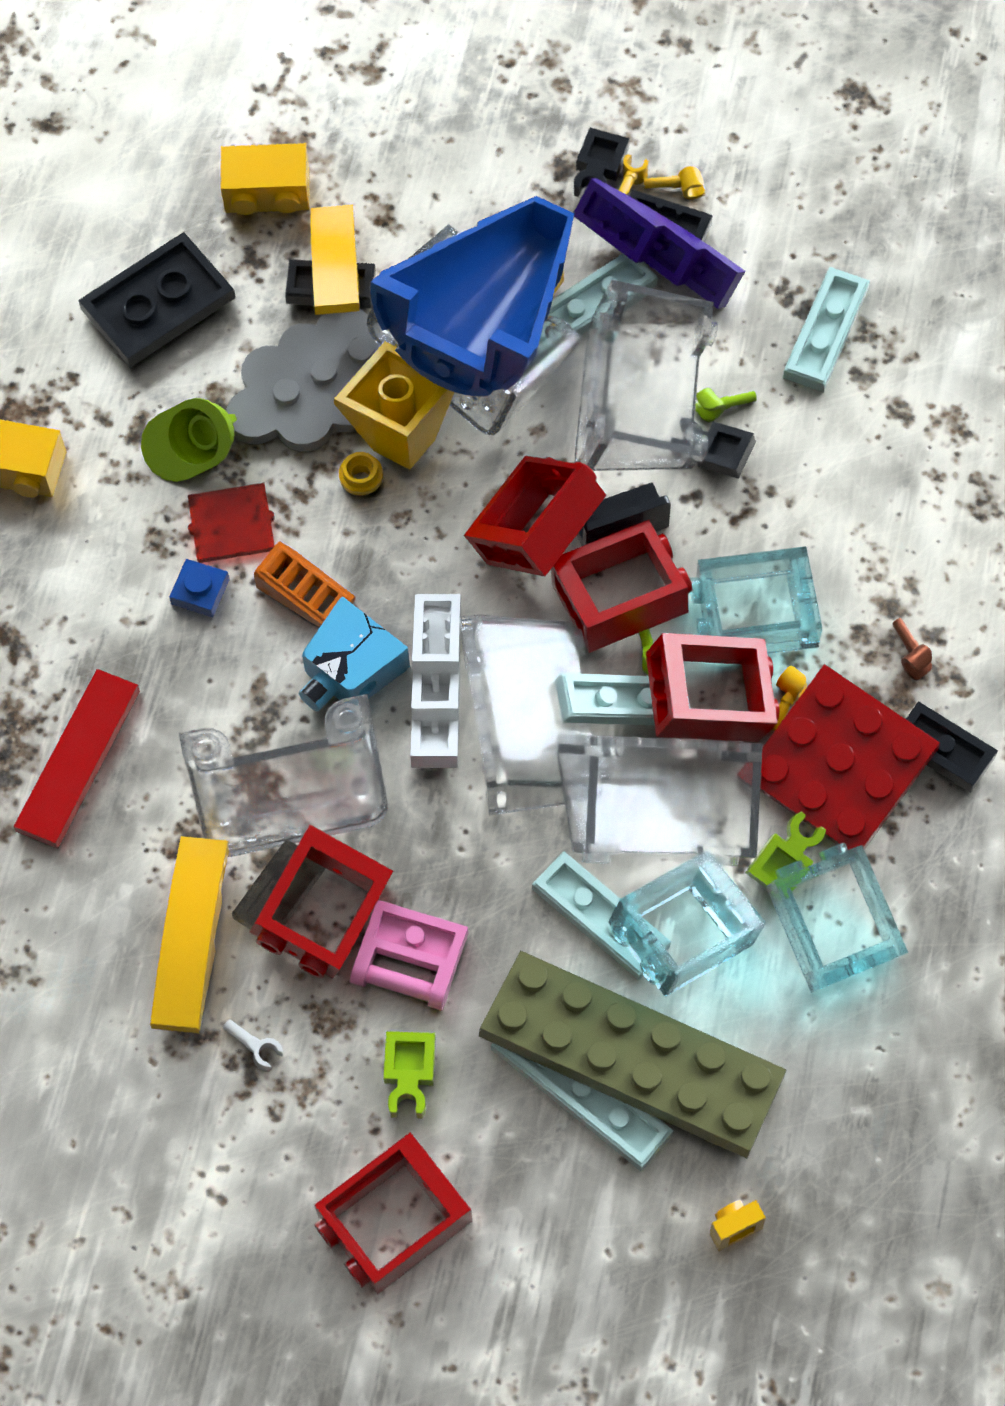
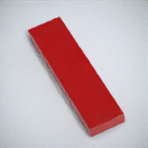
M96 669L14 824L17 833L54 848H59L140 693L138 684Z

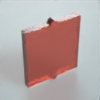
M265 483L188 495L192 522L188 525V531L194 536L196 556L199 563L270 552L274 548L271 522L275 520L274 512L269 510Z

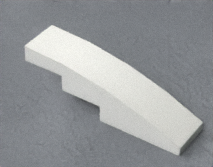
M415 594L412 653L411 768H458L461 594Z

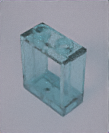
M806 546L698 560L696 577L690 578L693 589L690 593L692 604H700L703 617L696 620L698 635L765 639L767 654L819 647L822 623ZM786 575L795 621L722 630L714 584Z
M845 842L818 853L821 862L806 868L802 860L786 865L775 871L778 879L766 886L811 993L908 953L862 845L848 850ZM850 865L883 942L823 966L790 888Z
M708 849L619 899L608 921L615 939L619 944L630 950L639 962L644 977L651 984L656 985L665 997L751 947L766 924ZM689 890L726 939L678 966L641 916Z

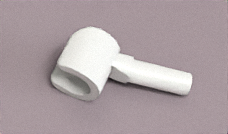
M231 1019L224 1024L223 1029L254 1053L253 1060L258 1069L269 1071L272 1068L269 1063L260 1058L259 1053L261 1050L271 1048L282 1057L283 1049L277 1040L273 1038L259 1040Z

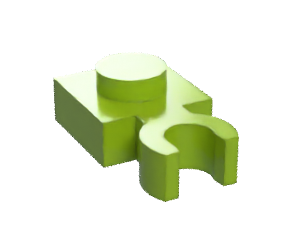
M803 812L795 814L789 820L786 829L788 837L785 840L776 833L771 835L745 872L782 901L788 899L814 862L804 855L803 852L806 848L820 843L826 832V829L821 826L813 832L810 838L802 836L799 831V825L806 816Z
M386 1031L384 1084H397V1088L391 1092L388 1099L391 1118H397L398 1105L401 1101L411 1099L416 1103V1117L423 1119L426 1112V1102L424 1094L419 1089V1085L433 1086L435 1033Z

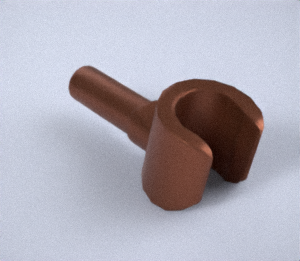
M899 618L892 625L909 652L901 659V664L912 679L919 680L932 669V651L924 644L919 645L903 619Z

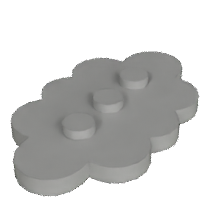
M362 309L355 312L322 314L317 325L299 323L289 327L282 334L278 346L257 348L248 354L242 363L241 376L245 389L231 398L226 410L228 414H235L237 417V421L233 424L235 428L234 436L239 441L247 444H262L279 437L290 449L310 452L328 442L333 431L349 433L356 431L334 405V398L384 341L396 347L399 346L398 342L389 329L381 330L376 317L370 319Z

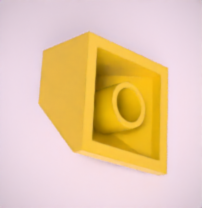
M384 341L334 398V405L374 452L410 470L435 441L454 392L440 387L420 375L395 351L396 346Z

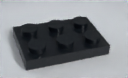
M182 232L79 299L78 302L82 312L126 364L132 367L236 297L234 288L186 233Z

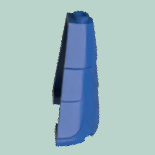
M535 196L477 222V226L438 242L432 248L381 271L371 281V301L381 330L389 329L399 344L395 351L420 375L440 387L459 394L489 396L494 390L504 388L506 391L523 376L536 356L543 325L550 312L554 289L562 277L574 213Z

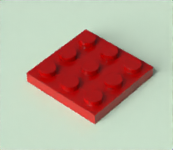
M824 664L742 774V777L795 815L803 812L806 815L803 820L806 824L815 830L822 826L826 829V838L858 859L937 752L940 742Z

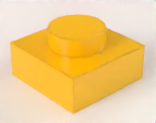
M757 1200L743 1206L741 1201H735L715 1213L717 1220L711 1223L709 1235L718 1251H721L762 1230L766 1217Z

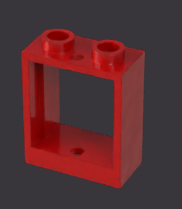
M524 456L466 531L464 537L487 565L545 577L607 495L596 482L597 476L595 472L584 463L558 461L551 457ZM549 495H553V499L528 532L522 531Z
M649 520L561 555L551 568L552 586L589 653L689 613L688 594L693 591L690 578L683 567L676 568L672 561L673 552L667 537L663 533L657 535ZM647 553L665 586L598 612L581 579Z
M662 633L647 650L646 661L656 737L760 742L777 724L780 710L779 703L773 696L771 682L773 662L767 655L765 639ZM683 661L742 664L748 711L689 708Z
M309 825L253 924L250 933L258 937L256 943L265 950L276 955H281L284 951L300 960L298 966L305 972L318 978H324L325 974L334 978L344 964L393 870L318 828ZM305 857L367 891L334 953L272 919Z
M411 1132L314 1205L320 1219L314 1226L331 1249L337 1244L341 1246L350 1258L344 1263L350 1275L361 1288L369 1283L377 1295L473 1222L471 1208ZM405 1166L445 1219L389 1263L377 1270L338 1217Z

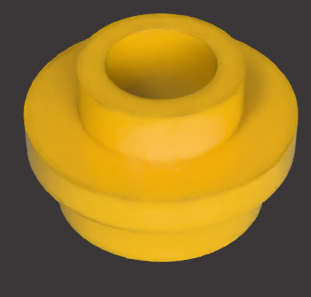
M355 452L350 454L340 465L339 480L347 492L354 495H367L377 490L383 481V468L378 459L371 454ZM360 472H364L369 475L364 479L354 478V476Z

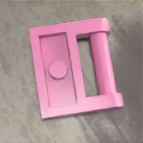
M378 900L351 972L350 983L365 987L367 983L428 1001V1007L442 1011L469 933L468 927ZM376 953L437 971L434 983L373 965Z

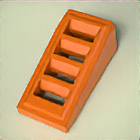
M281 541L274 546L254 572L257 589L319 628L342 596L352 604L356 601L352 593ZM286 567V570L282 573V575H281V576L278 578V580H277L276 578L278 577V575H279V574L283 571V569ZM298 575L301 576L303 579L293 591L290 590L288 587ZM314 585L317 586L319 589L308 603L303 600ZM328 595H331L335 599L322 614L317 609Z

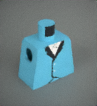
M342 596L302 654L305 672L312 679L299 691V696L311 709L317 712L333 696L349 708H357L410 667L408 647Z

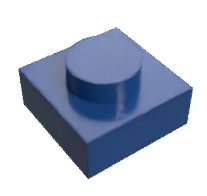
M186 559L169 596L171 605L213 618L230 580L228 571Z

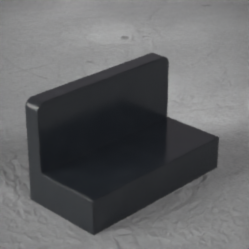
M653 482L605 498L577 534L581 546H584L646 520L651 522L656 532L668 528L671 503L666 495L659 497Z

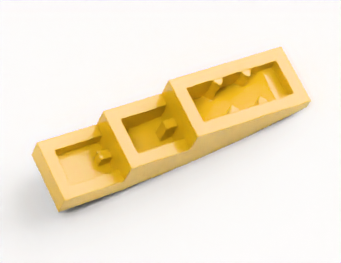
M353 205L310 208L315 315L360 311Z
M183 836L180 838L157 968L150 1021L151 1029L199 1033L216 952L214 940L222 905L221 888L229 854L228 841Z

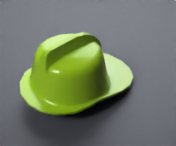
M201 398L185 400L156 415L147 423L141 438V451L144 461L153 473L164 480L179 482L190 479L220 464L227 457L234 441L235 428L233 424L237 421V417L235 414H228L221 406L209 400Z

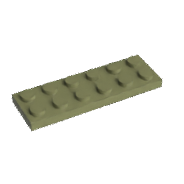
M523 951L519 952L479 1030V1037L744 1158H748L787 1071V1069Z

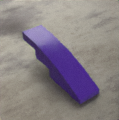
M596 178L590 180L574 211L576 219L633 262L647 263L674 285H686L717 309L726 307L746 272L676 223Z

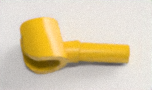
M628 154L624 157L623 182L619 191L628 195L632 185H639L644 182V178L648 176L649 161L647 159L644 160V164L640 168H632V155Z
M694 166L683 168L676 176L644 178L645 189L681 187L684 198L690 200L698 199L705 194L701 172Z
M794 666L787 667L776 682V686L786 694L779 703V719L772 731L776 730L787 715L790 707L793 706L794 702L799 699L807 688L805 675Z

